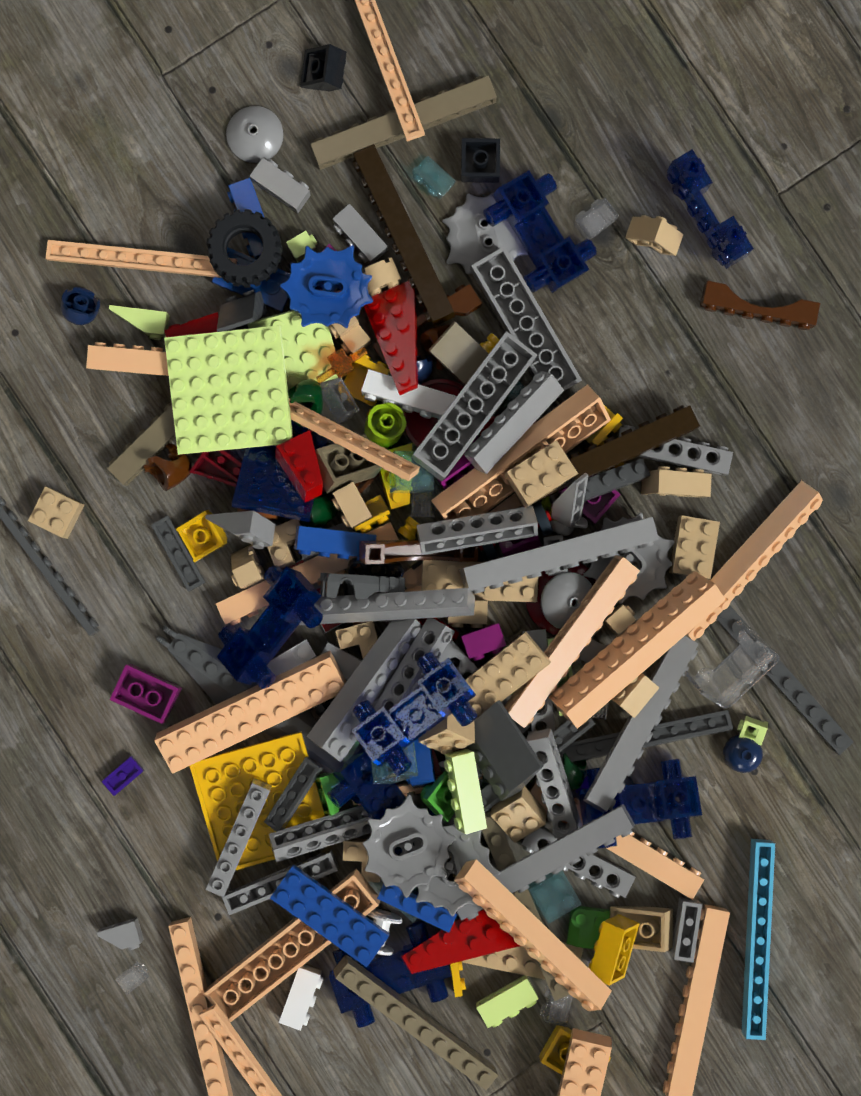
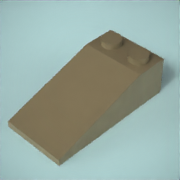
M455 321L428 350L462 386L467 384L489 355Z

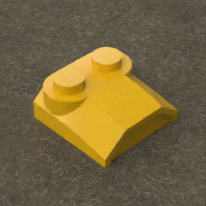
M209 510L202 512L176 529L191 554L193 562H197L227 544V536L224 530L205 519L206 515L212 514Z

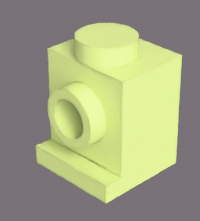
M748 716L744 720L740 719L737 728L740 731L739 738H749L758 745H762L768 729V722ZM749 726L754 727L755 729L750 730Z

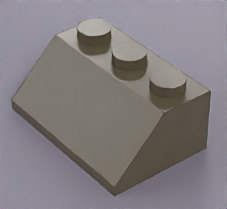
M366 434L360 435V436H362V437L368 439L367 436H366ZM331 444L315 451L326 493L341 489L352 482L356 484L374 478L382 469L377 464L367 461L365 458L350 452L338 444Z

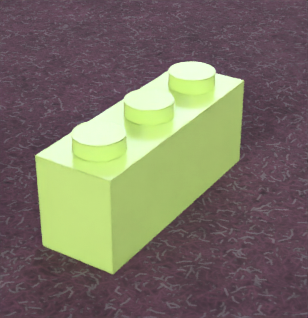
M523 975L476 1002V1008L487 1028L491 1026L497 1027L508 1016L512 1018L519 1014V1010L522 1008H530L537 1003L536 1000L539 998L528 977Z

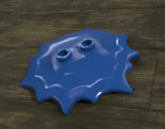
M354 245L342 251H334L326 247L320 253L306 246L304 259L299 263L290 264L291 273L289 279L281 284L280 288L288 294L290 299L289 308L301 315L302 327L314 323H320L328 327L331 324L338 323L344 328H348L350 319L359 315L361 307L373 302L368 292V283L372 279V275L363 274L362 264L354 260Z

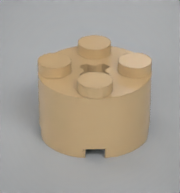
M392 257L389 258L388 263L382 260L364 268L365 273L363 274L372 275V279L368 283V292L371 297L381 293V289L388 286L390 289L399 285L398 281L401 280V277Z

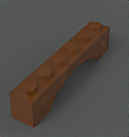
M707 281L703 287L700 307H704V310L709 312L720 310L725 315L734 316L735 314H740L745 319H753L755 317L760 318V321L765 323L775 321L780 322L779 325L790 327L795 325L798 326V329L810 330L816 326L820 303L801 299L783 307H760L741 299L726 284Z
M470 284L459 286L455 290L456 293L451 296L446 295L455 316L466 317L482 307L481 300ZM424 313L417 317V331L428 323ZM376 339L374 341L376 344L373 345V348L376 351L379 358L381 359V361L387 365L380 345L378 343V340Z
M419 540L359 541V561L364 564H386L411 560L478 561V546L422 555Z

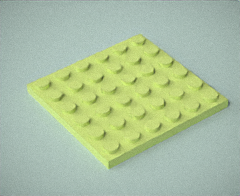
M280 325L164 338L178 455L279 445L293 438Z

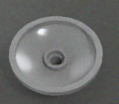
M249 106L239 110L229 121L226 131L227 142L231 151L239 159L249 163H259L262 158L269 160L277 154L283 142V128L278 117L269 109L261 106ZM252 128L257 129L255 133L250 132Z
M567 572L554 576L546 584L541 595V609L544 617L551 625L559 629L564 626L575 609L579 608L581 601L591 589L592 584L589 580L580 574ZM575 599L576 604L572 606L571 603Z

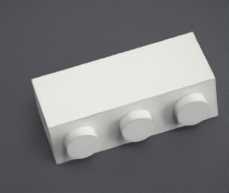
M305 964L298 969L279 1023L300 1031L302 1025L307 1026L310 1014H307L309 1006H314L317 998L314 992L316 988L320 989L323 977H320L321 970Z

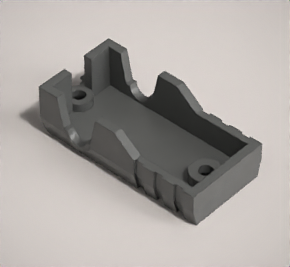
M321 573L318 579L321 581L320 596L336 598L339 586L343 581L347 584L348 595H355V599H367L375 592H405V578Z

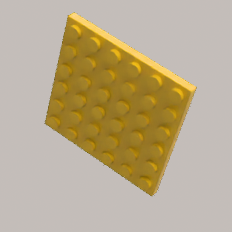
M302 731L211 756L190 765L217 862L254 778L272 785L236 870L275 859L269 834L276 831L264 821L304 758L309 757ZM316 781L285 829L326 816L319 797Z

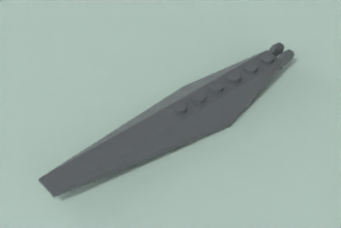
M166 625L163 627L164 632L173 636L174 640L170 643L162 636L157 635L155 638L161 644L168 647V651L215 704H219L263 683L256 672L259 666L253 660L176 633ZM307 710L262 731L275 739L302 731L310 758L354 782L358 780L367 767L354 754L349 763L339 762L311 741L307 735L317 722Z

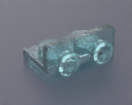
M429 156L417 168L414 167L412 169L413 179L420 185L423 183L427 187L428 193L434 198L437 196L441 199L456 183Z

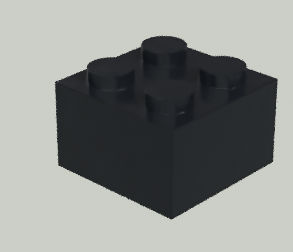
M462 138L461 182L499 183L500 139Z

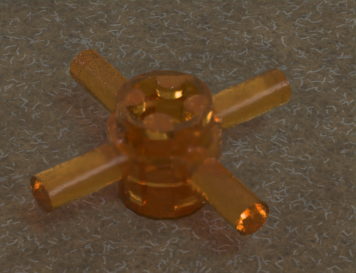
M362 347L350 356H347L343 349L332 353L327 357L332 367L317 376L316 380L320 384L335 374L338 378L348 375L355 369L352 363L368 353L367 349Z

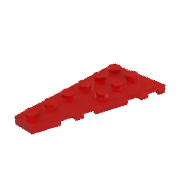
M409 281L372 296L373 302L364 305L399 395L418 388L415 288H411Z
M482 909L478 911L479 915L471 920H468V918L461 920L459 918L454 921L449 933L444 930L439 931L402 955L401 958L409 972L414 974L519 947L520 945L514 941V938L509 933L500 928V924L496 920L490 918L486 911Z

